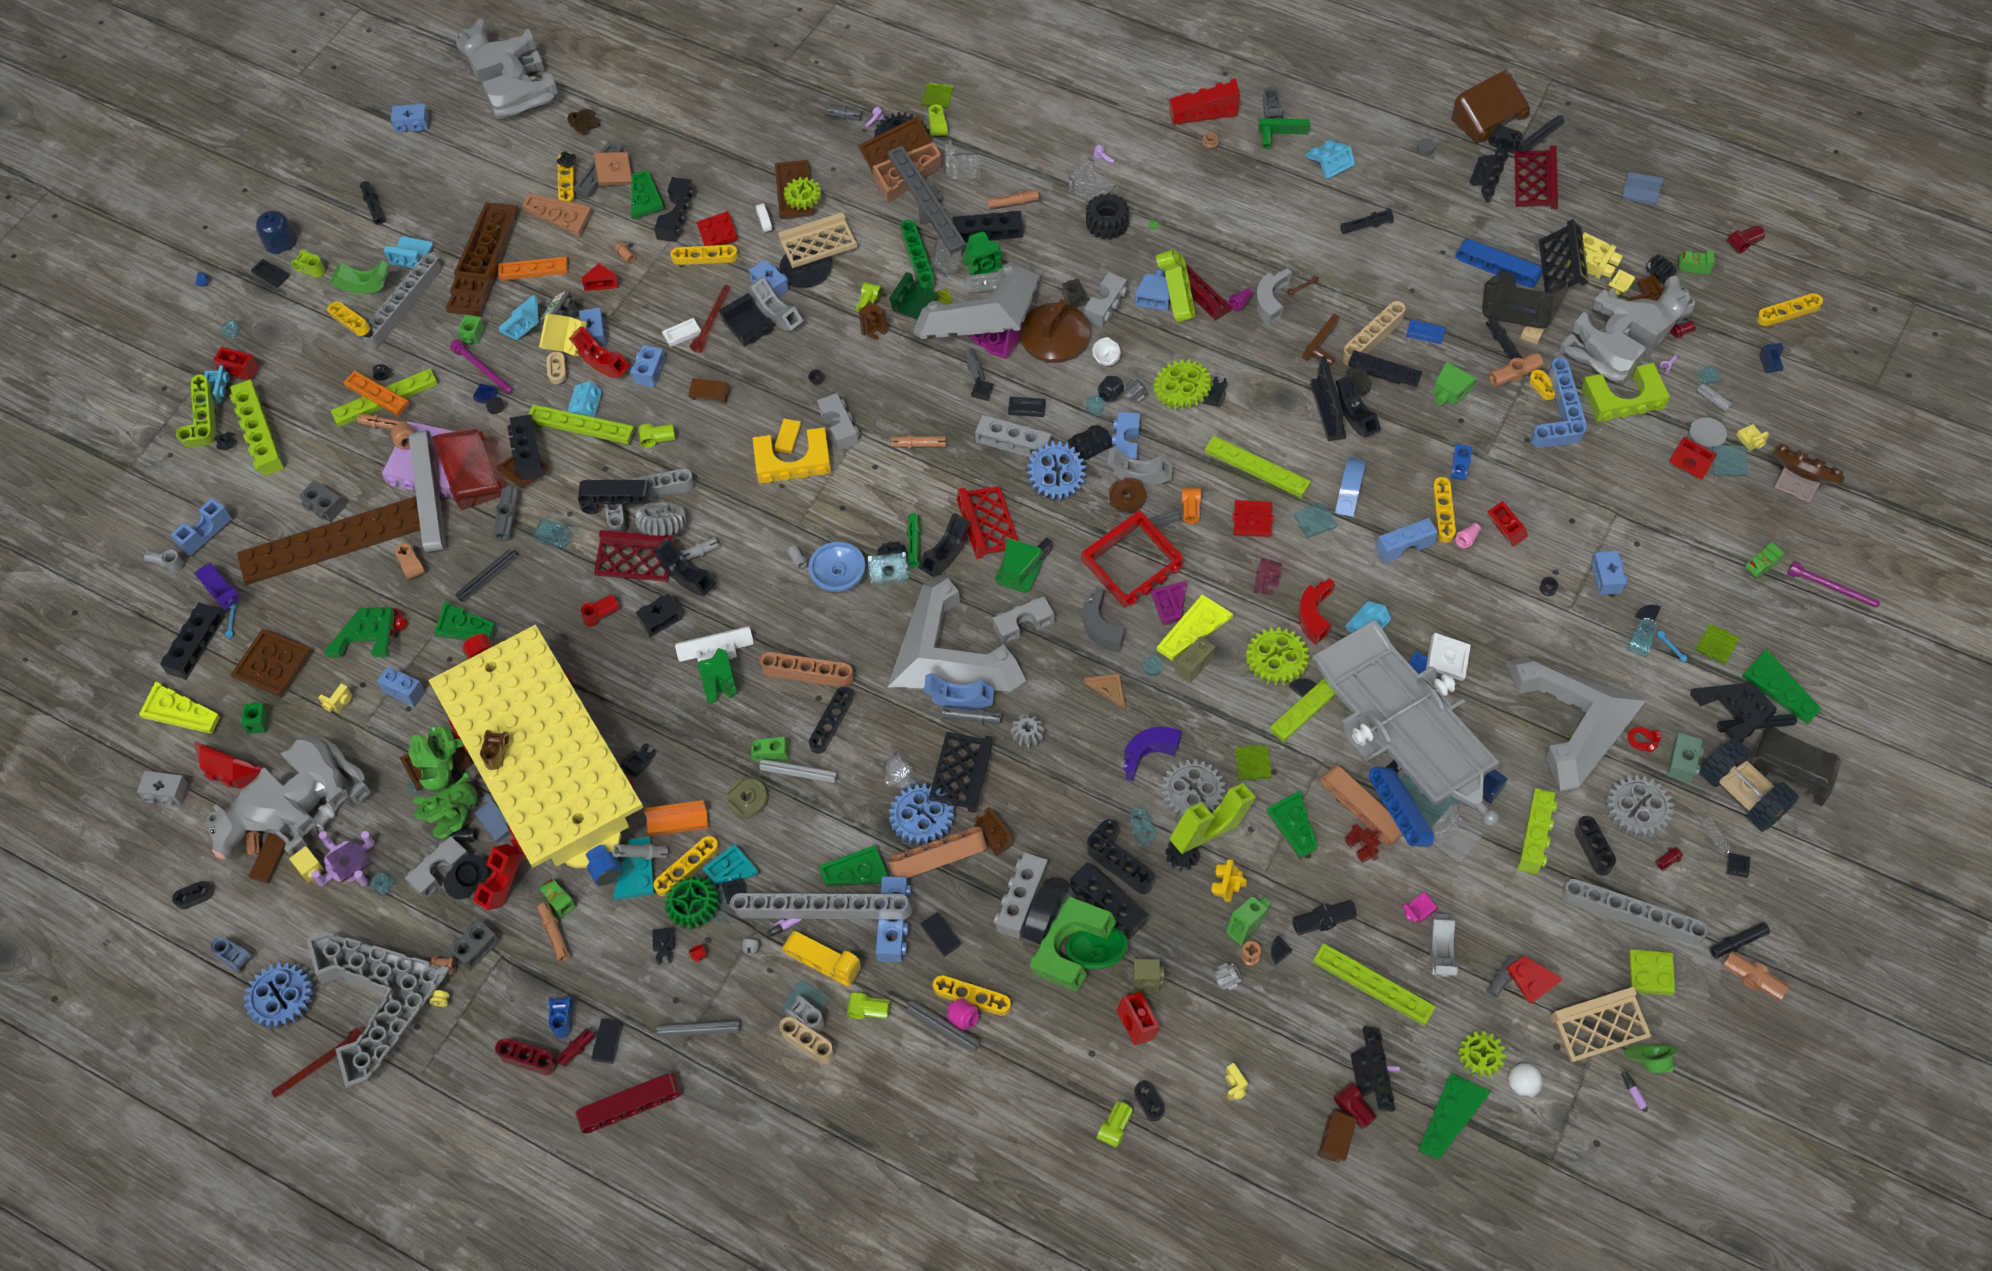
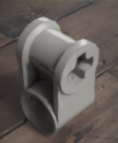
M800 995L796 996V1001L789 1009L784 1010L788 1017H794L816 1033H820L824 1029L825 1022L821 1012ZM818 1018V1021L816 1023H809L810 1020Z

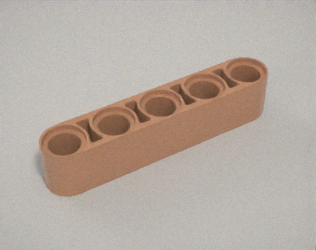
M773 652L763 653L760 657L761 669L766 676L837 687H849L854 682L852 668L846 663Z
M1335 765L1320 778L1323 786L1385 844L1391 846L1402 836L1388 810L1340 766Z
M973 827L894 855L888 859V863L893 877L909 878L982 852L987 848L982 828Z

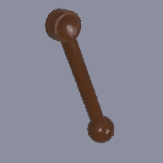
M1313 276L1312 280L1294 289H1289L1288 294L1293 295L1294 292L1312 283H1318L1319 278Z

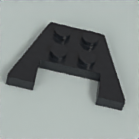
M1752 682L1694 688L1690 692V696L1700 706L1719 700L1741 723L1728 728L1727 735L1731 739L1736 737L1742 743L1746 737H1750L1754 733L1756 728L1761 727L1777 710L1775 705Z

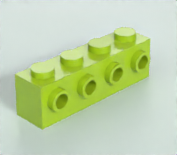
M1535 788L1532 794L1517 870L1537 875L1541 866L1545 867L1547 855L1544 854L1545 848L1548 849L1551 837L1547 836L1548 830H1552L1554 823L1551 814L1555 813L1557 801L1554 800V792Z

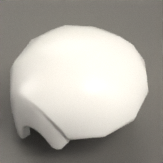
M1108 337L1099 339L1092 348L1094 358L1103 366L1114 365L1121 355L1117 342L1112 341Z
M1521 1063L1510 1070L1508 1076L1509 1085L1519 1096L1534 1097L1541 1091L1543 1080L1540 1071L1531 1064Z

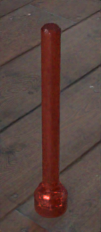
M728 285L723 286L699 336L692 340L690 344L692 351L696 353L703 352L705 348L704 340L730 290Z
M357 1027L351 1030L346 1040L271 1091L272 1095L277 1098L337 1056L336 1048L357 1041L360 1034H362Z

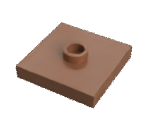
M627 152L594 153L593 158L598 185H631L632 177Z

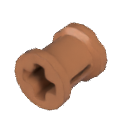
M1248 941L1243 945L1241 960L1245 965L1254 966L1259 962L1260 945L1254 941Z
M450 956V958L432 957L431 964L450 968L448 973L450 975L455 974V956Z

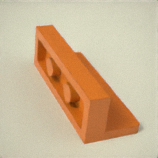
M704 800L644 809L649 836L709 828L708 811Z

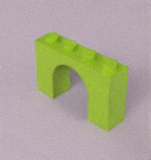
M1650 363L1636 367L1633 379L1640 392V396L1633 399H1623L1614 395L1608 388L1602 374L1585 377L1581 389L1596 422H1607L1615 418H1626L1629 415L1644 414L1648 411H1658L1666 408L1670 396L1655 364Z
M1241 783L1229 789L1220 805L1212 813L1202 802L1187 808L1169 840L1183 854L1237 828L1256 799V796L1244 783Z

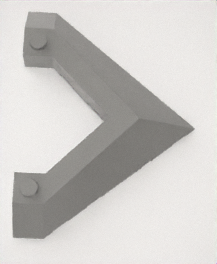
M1013 263L1005 264L1001 269L997 270L1001 281L990 298L944 305L939 301H932L928 303V306L922 308L913 333L920 339H927V335H936V338L949 337L950 333H957L958 336L1004 332L1007 329L1018 331L1021 329L1020 323L1024 322L1026 317V311H1028L1033 299L1032 293L1036 291L1040 275Z
M940 575L922 585L887 689H895L897 687L907 688V690H924L925 676L930 673L946 682L958 685L971 684L982 680L994 687V691H1003V693H1012L1026 684L1027 681L1016 659L1004 644L989 654L937 648L944 613L960 603L959 591L948 578Z
M1527 657L1506 660V665L1519 694L1536 690L1542 693L1548 692L1556 696L1557 700L1570 706L1573 704L1580 707L1586 713L1570 741L1549 746L1546 756L1559 792L1580 788L1586 777L1598 765L1600 759L1612 747L1640 708L1644 706L1646 700Z
M324 932L307 938L315 974L321 984L343 977L384 995V1000L379 1008H376L368 1021L367 1028L363 1034H360L357 1041L336 1048L345 1087L348 1088L368 1081L449 972L450 968L436 966L428 961L414 957L409 958L404 954L377 946L365 945L360 941L350 938L338 937L330 932Z

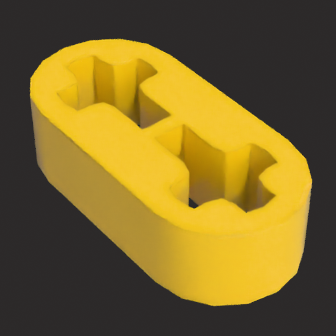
M1534 370L1529 378L1530 384L1543 399L1553 400L1555 392L1549 376L1542 370Z

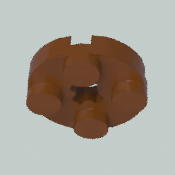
M1129 477L1119 482L1118 480L1115 481L1109 490L1110 505L1121 512L1136 513L1146 500V490L1143 488V484L1137 479ZM1128 492L1131 493V497H1124L1123 495Z

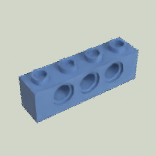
M882 877L881 894H902L906 897H911V885L907 884L906 877ZM885 904L880 905L879 909H882ZM905 904L900 905L897 909L904 908ZM889 919L878 920L877 961L902 962L903 955L907 953V942H904V935H908V923H905V919H898L895 922H891ZM890 936L898 937L895 941L888 940Z

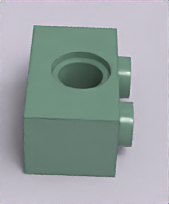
M1678 733L1673 743L1667 776L1690 783L1694 776H1698L1701 767L1698 764V759H1701L1704 753V748L1701 747L1703 739Z

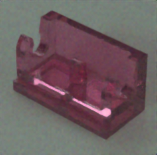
M1266 558L1261 559L1256 572L1254 593L1259 592L1273 595V591L1266 589V586L1278 587L1282 563Z

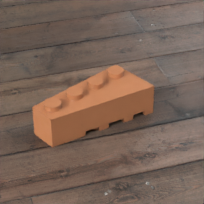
M934 142L907 152L923 178L941 167V154ZM890 160L873 166V178L887 203L908 190V187Z

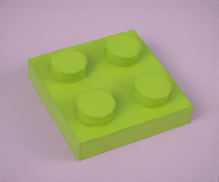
M1630 949L1628 952L1630 988L1634 987L1637 993L1673 996L1675 993L1673 953Z

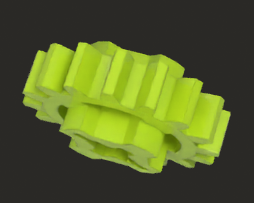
M799 177L798 181L792 179L793 183H787L788 187L784 188V197L787 205L791 204V208L797 206V210H800L801 207L806 210L808 206L813 208V203L818 204V200H821L819 183H815L814 179L808 181V177L804 180Z
M1474 1031L1472 1037L1466 1035L1465 1041H1461V1048H1459L1458 1054L1462 1056L1459 1059V1063L1465 1062L1463 1069H1471V1076L1476 1072L1479 1078H1482L1483 1074L1490 1078L1492 1072L1497 1075L1499 1068L1502 1069L1505 1063L1503 1061H1505L1506 1055L1502 1053L1505 1050V1046L1499 1047L1501 1040H1493L1494 1034H1490L1488 1037L1485 1031H1482L1481 1035ZM1495 1062L1491 1066L1486 1067V1064Z

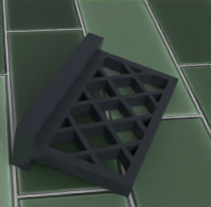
M1574 219L1567 221L1566 227L1539 239L1545 294L1548 297L1577 283L1582 285L1589 283L1582 228ZM1568 234L1564 241L1560 240L1562 235ZM1553 241L1549 248H1545V243ZM1557 243H1560L1561 246L1557 252L1553 251ZM1568 246L1569 250L1566 255L1562 254L1565 247ZM1551 253L1554 254L1551 261L1548 262L1547 258ZM1559 256L1563 257L1560 264L1556 265L1555 262L1557 261ZM1568 260H1571V263L1568 266V268H1564L1566 262ZM1551 268H1556L1552 276H1550L1548 273ZM1561 270L1565 271L1561 279L1556 278ZM1569 274H1573V279L1566 282L1565 280ZM1554 281H1557V285L1554 288L1550 289L1552 283Z
M1321 356L1317 379H1311L1310 386L1327 441L1346 439L1343 425V409L1326 356Z
M946 731L929 800L968 808V812L976 813L992 751L993 737L985 735V738L982 739ZM949 739L958 740L960 744L952 748L948 742ZM971 743L979 744V748L971 752L967 745ZM964 748L967 755L959 758L955 752ZM952 754L956 761L947 764L944 758ZM971 758L975 764L966 768L963 762ZM959 764L963 771L955 775L951 768ZM948 771L951 777L943 781L939 775ZM967 774L970 781L962 785L958 778ZM955 781L959 787L950 791L946 785ZM941 787L947 792L943 796L934 795L935 791ZM963 791L966 796L965 801L956 799L954 795Z

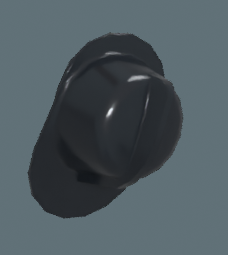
M471 854L459 859L444 878V888L447 894L459 900L471 896L476 891L479 883L483 882L487 876L488 868L486 862L481 857Z

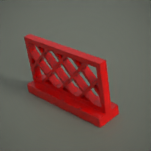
M1000 486L966 491V488L958 489L956 501L961 516L971 522L967 534L976 559L983 558L984 554L1005 551L1006 543L1003 540L1006 536L1019 541ZM991 493H997L998 498L995 501L987 496ZM977 496L981 500L979 503H976L970 497ZM986 501L992 504V507L989 510L981 506V504ZM995 507L1003 510L1001 516L993 512ZM978 509L986 513L984 518L976 515ZM989 515L997 519L995 525L986 520ZM1000 522L1008 525L1006 531L998 527ZM983 524L991 528L989 533L981 530ZM994 530L1003 534L1000 540L991 535ZM989 539L997 544L995 547L987 548L986 541Z

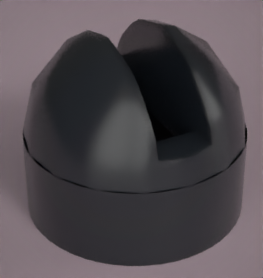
M818 369L812 370L808 375V379L814 385H820L824 380L823 374Z

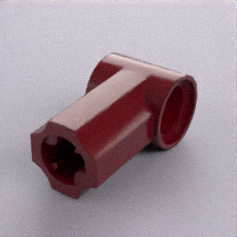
M1755 225L1743 232L1737 230L1727 238V242L1738 254H1741L1750 245L1764 239V229L1761 226Z
M1349 1084L1333 1096L1334 1101L1343 1112L1347 1111L1351 1117L1357 1119L1356 1123L1361 1129L1368 1127L1377 1118L1362 1100L1363 1097L1360 1091L1353 1084Z

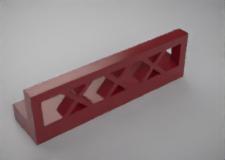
M1186 265L1193 300L1215 321L1232 311V307L1197 273Z

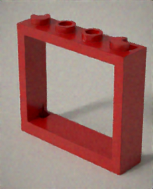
M1141 510L1082 551L1081 561L1123 608L1129 605L1133 606L1139 600V597L1143 594H1149L1155 585L1164 583L1170 574L1179 572L1184 559ZM1137 527H1140L1171 563L1126 596L1094 559Z

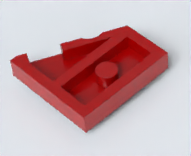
M1520 956L1505 968L1528 1003L1535 1002L1562 981L1561 977L1526 956Z

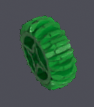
M691 875L689 880L684 876L682 882L676 880L677 885H670L672 892H666L667 899L664 900L666 905L664 910L668 913L667 917L669 920H673L672 922L676 926L679 924L682 929L687 926L688 929L692 930L693 925L700 929V923L702 922L707 925L706 919H713L712 913L718 911L716 906L719 905V900L717 899L719 894L715 891V886L708 879L704 880L702 876L696 879L694 875ZM696 890L705 892L707 897L698 895ZM677 907L685 909L687 915L677 912Z

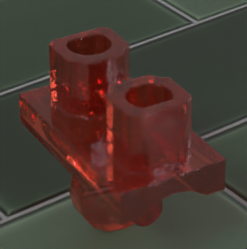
M1357 823L1354 824L1351 832L1345 836L1347 845L1350 848L1358 843L1362 846L1356 852L1358 859L1362 863L1370 859L1375 861L1379 858L1377 855L1379 850L1376 847L1381 844L1378 840L1381 833L1378 830L1372 832L1369 828H1366L1363 832Z

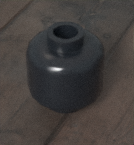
M1109 375L1099 384L1098 395L1103 401L1115 402L1124 392L1121 378Z

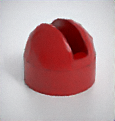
M703 944L696 945L688 951L690 957L695 962H700L699 958L701 957L703 959L706 958L707 952Z

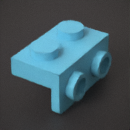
M220 365L218 371H205L204 374L212 384L214 404H222L223 397L226 395L225 387L230 377L224 365Z
M592 381L575 385L567 412L580 415L585 414L595 418L602 390Z
M1367 601L1345 627L1348 632L1353 633L1375 620L1383 629L1390 622L1391 617L1385 605Z

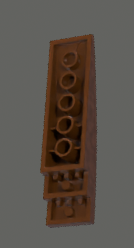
M485 202L454 271L455 280L450 288L451 297L446 306L448 313L481 316L498 273V263L502 262L515 222L518 206Z

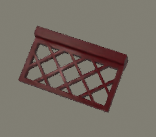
M1557 145L1550 146L1549 150L1526 151L1525 153L1515 152L1516 207L1551 205V209H1558ZM1539 156H1546V159H1544L1542 162H1540L1536 158ZM1526 157L1528 160L1523 163L1518 158ZM1531 162L1537 165L1533 169L1528 166ZM1540 168L1546 171L1542 175L1536 172ZM1523 169L1528 171L1525 176L1519 173ZM1531 175L1537 177L1534 182L1528 179ZM1540 181L1546 183L1542 188L1537 185ZM1523 182L1529 185L1525 189L1519 186ZM1532 188L1538 191L1534 195L1528 192ZM1543 194L1547 199L1540 200L1537 197ZM1523 195L1529 197L1526 201H1519V198Z
M600 530V542L594 569L595 576L668 582L669 574L666 571L664 576H656L653 572L660 567L661 562L652 549H656L665 539H669L676 548V541L673 536H650L643 533ZM604 545L613 546L615 549L607 556L603 552ZM625 547H630L633 552L624 557L620 551ZM642 549H649L651 553L642 559L638 552ZM618 553L622 560L613 565L609 559ZM637 555L641 561L631 566L627 560ZM655 556L659 562L650 568L646 561ZM606 561L612 566L607 571H600V566ZM623 563H626L630 568L626 572L621 573L616 569ZM644 564L648 570L643 574H637L635 569Z

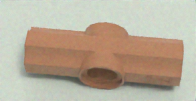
M1534 353L1522 359L1513 358L1509 364L1489 372L1490 383L1498 387L1509 381H1520L1524 375L1544 366L1542 356L1539 353Z
M1734 951L1730 953L1722 966L1740 977L1748 988L1761 990L1779 1002L1790 987L1787 983L1770 974L1769 969L1759 962L1752 963Z

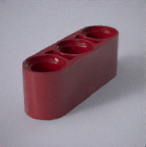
M508 1038L500 1039L495 1045V1052L504 1063L542 1075H551L557 1068L555 1059L547 1050ZM511 1048L508 1053L502 1054L504 1049ZM525 1054H530L528 1059L522 1060ZM544 1060H550L546 1066H541Z

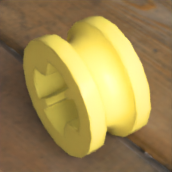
M434 990L429 1003L434 1006L446 1007L450 994L445 991Z

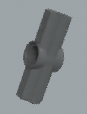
M512 486L502 488L500 502L496 507L497 517L493 536L500 541L510 539L512 526L516 521L515 510L519 491Z

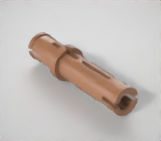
M1036 189L987 199L988 208L991 210L1015 204L1024 205L1027 202L1038 201L1039 195Z
M359 413L357 417L358 424L372 426L374 429L384 428L391 430L398 423H407L405 421L383 418L377 414L372 416Z
M891 436V441H899L898 443H891V448L946 447V442H938L946 441V436Z
M549 902L541 903L537 906V910L543 922L542 927L546 929L557 961H565L570 958V954L558 928V919L554 917Z

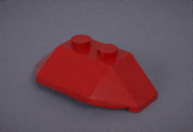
M196 741L194 743L199 767L205 773L204 776L211 781H215V779L221 781V784L228 788L232 786L238 789L244 788L255 780L261 769H263V767Z

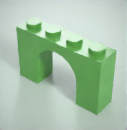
M1069 896L1067 901L1061 906L1058 917L1052 922L1049 933L1043 938L1037 954L1031 959L1030 968L1034 974L1078 992L1087 973L1081 965L1060 957V947L1069 935L1079 931L1090 932L1107 939L1116 924L1112 913Z

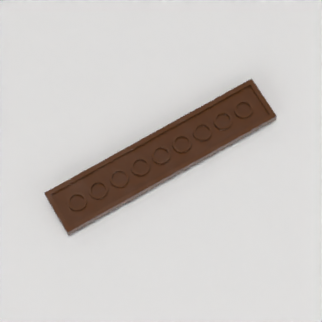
M416 496L239 551L237 554L244 583L250 585L420 531Z

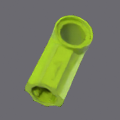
M864 282L861 289V297L856 305V312L859 313L869 301L874 304L876 301H879L882 296L883 287Z
M643 424L638 428L640 445L644 448H651L657 442L676 439L673 424L655 427L651 424Z
M851 993L847 1016L853 1019H864L865 1017L888 1019L890 1000L869 998L862 993Z
M1116 1101L1107 1121H1104L1097 1139L1117 1148L1123 1138L1124 1129L1133 1113V1109L1123 1102Z

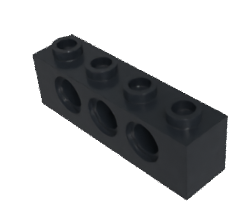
M1021 211L952 217L953 224L965 243H968L971 235L979 232H985L989 241L1023 238Z
M531 414L510 417L511 425H507L509 436H513L509 440L511 448H515V450H511L513 461L517 460V462H513L515 473H519L520 480L542 477Z
M198 602L197 606L191 611L187 622L182 626L177 638L173 640L170 649L161 660L160 665L167 674L187 680L224 620V616L218 608Z
M1088 862L1070 878L1071 890L1077 896L1081 895L1086 903L1111 912L1116 920L1115 928L1123 932L1129 939L1147 923V914ZM1090 886H1094L1097 888V890L1090 891L1087 888ZM1108 899L1111 900L1112 903L1104 904L1102 901ZM1125 913L1127 916L1120 918L1117 914Z

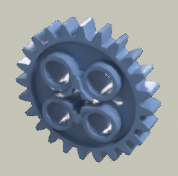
M1052 441L1050 446L1046 442L1043 448L1038 446V453L1036 451L1032 452L1033 457L1028 459L1031 464L1026 466L1031 471H1028L1026 476H1031L1028 483L1034 482L1032 489L1038 488V495L1043 492L1044 498L1050 495L1051 500H1053L1057 496L1060 501L1062 495L1068 499L1069 493L1074 495L1075 490L1079 491L1081 488L1079 484L1084 483L1082 478L1086 475V473L1081 471L1085 470L1086 466L1080 465L1084 461V459H1078L1080 452L1073 453L1075 447L1069 450L1068 443L1063 447L1061 441H1059L1057 446ZM1053 455L1056 457V470L1059 471L1057 479L1060 486L1056 485V471H1052L1055 467ZM1066 458L1068 464H1062L1059 459ZM1041 460H1048L1050 466H1044ZM1062 476H1069L1071 481H1063ZM1045 477L1051 478L1052 481H1053V483H1052V484H1047V483H1045L1044 478H1045Z
M926 783L923 784L922 788L915 784V789L913 790L908 786L907 793L901 790L902 797L895 796L896 802H891L893 809L889 810L891 815L889 819L890 823H893L891 825L892 830H896V836L902 835V841L909 838L910 845L914 841H917V845L920 846L921 841L928 844V840L936 841V837L942 839V832L948 834L947 827L953 826L951 820H954V807L950 804L930 801L929 794L932 785L928 789L926 788ZM941 788L935 791L934 795L943 796L947 793L941 795ZM918 800H923V801H924V802L921 803V804L915 803V802L918 801ZM934 810L940 811L938 814L931 813ZM906 815L912 816L910 819L903 818ZM922 825L928 826L927 829H920L919 827Z
M278 962L276 968L270 964L269 971L262 968V975L255 974L254 976L257 980L249 981L252 988L245 989L249 995L243 997L248 1002L244 1007L248 1010L247 1014L252 1017V1020L255 1023L258 1022L261 1027L266 1025L271 1029L275 1025L277 1029H280L281 1023L288 1027L290 1020L296 1023L295 1017L297 1015L303 1018L304 1016L301 1011L309 1010L306 1003L313 1002L308 997L314 994L310 989L313 987V984L309 981L310 977L305 974L302 968L299 969L295 964L291 967L287 962L283 967ZM287 979L284 984L280 985L281 981ZM270 982H273L280 996L287 1004L288 1008L286 1010L278 1000L277 994L271 988ZM268 991L265 996L261 997L264 992ZM293 995H296L293 1000H289ZM278 1006L276 1011L271 1012L274 1007Z

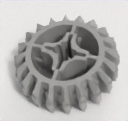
M658 501L639 507L635 519L637 528L644 534L664 536L682 531L686 523V514L683 507L679 506V504Z

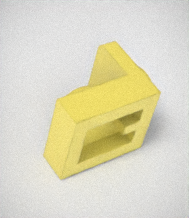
M1752 424L1739 430L1736 436L1751 451L1755 448H1762L1767 443L1766 440L1769 433L1766 431L1761 434L1755 425Z
M1232 1063L1226 1067L1225 1076L1228 1084L1231 1087L1234 1086L1233 1089L1228 1091L1227 1098L1229 1101L1234 1098L1236 1100L1241 1099L1246 1095L1248 1089L1247 1081L1236 1065Z

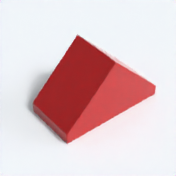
M600 263L595 265L581 278L585 291L619 288L616 274Z

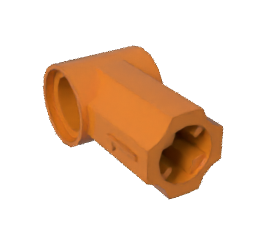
M1182 488L1183 519L1188 524H1195L1200 521L1201 488Z

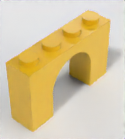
M825 427L807 430L808 451L803 458L795 462H784L775 457L771 435L753 437L758 482L770 483L772 481H786L794 478H806L808 476L831 473Z

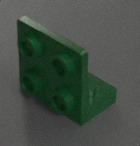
M906 272L889 299L892 311L918 320L922 308L928 306V303L936 301L939 295L936 292L916 286L913 275Z

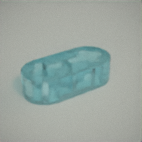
M1140 808L1132 810L1129 815V822L1138 843L1143 846L1151 845L1155 839V831L1147 813ZM1136 815H1138L1139 818L1142 817V824H1139V821L1135 819ZM1142 830H1145L1146 834L1149 835V839H1146L1145 836L1142 837Z

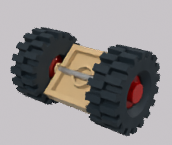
M1735 737L1726 742L1724 746L1722 745L1704 763L1699 773L1714 787L1722 785L1750 811L1746 818L1761 832H1764L1793 807L1799 799V795L1784 781L1776 786L1770 783L1746 761L1750 757L1751 751Z

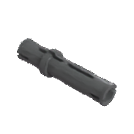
M943 707V719L1001 725L1002 712L985 711V709L972 710Z

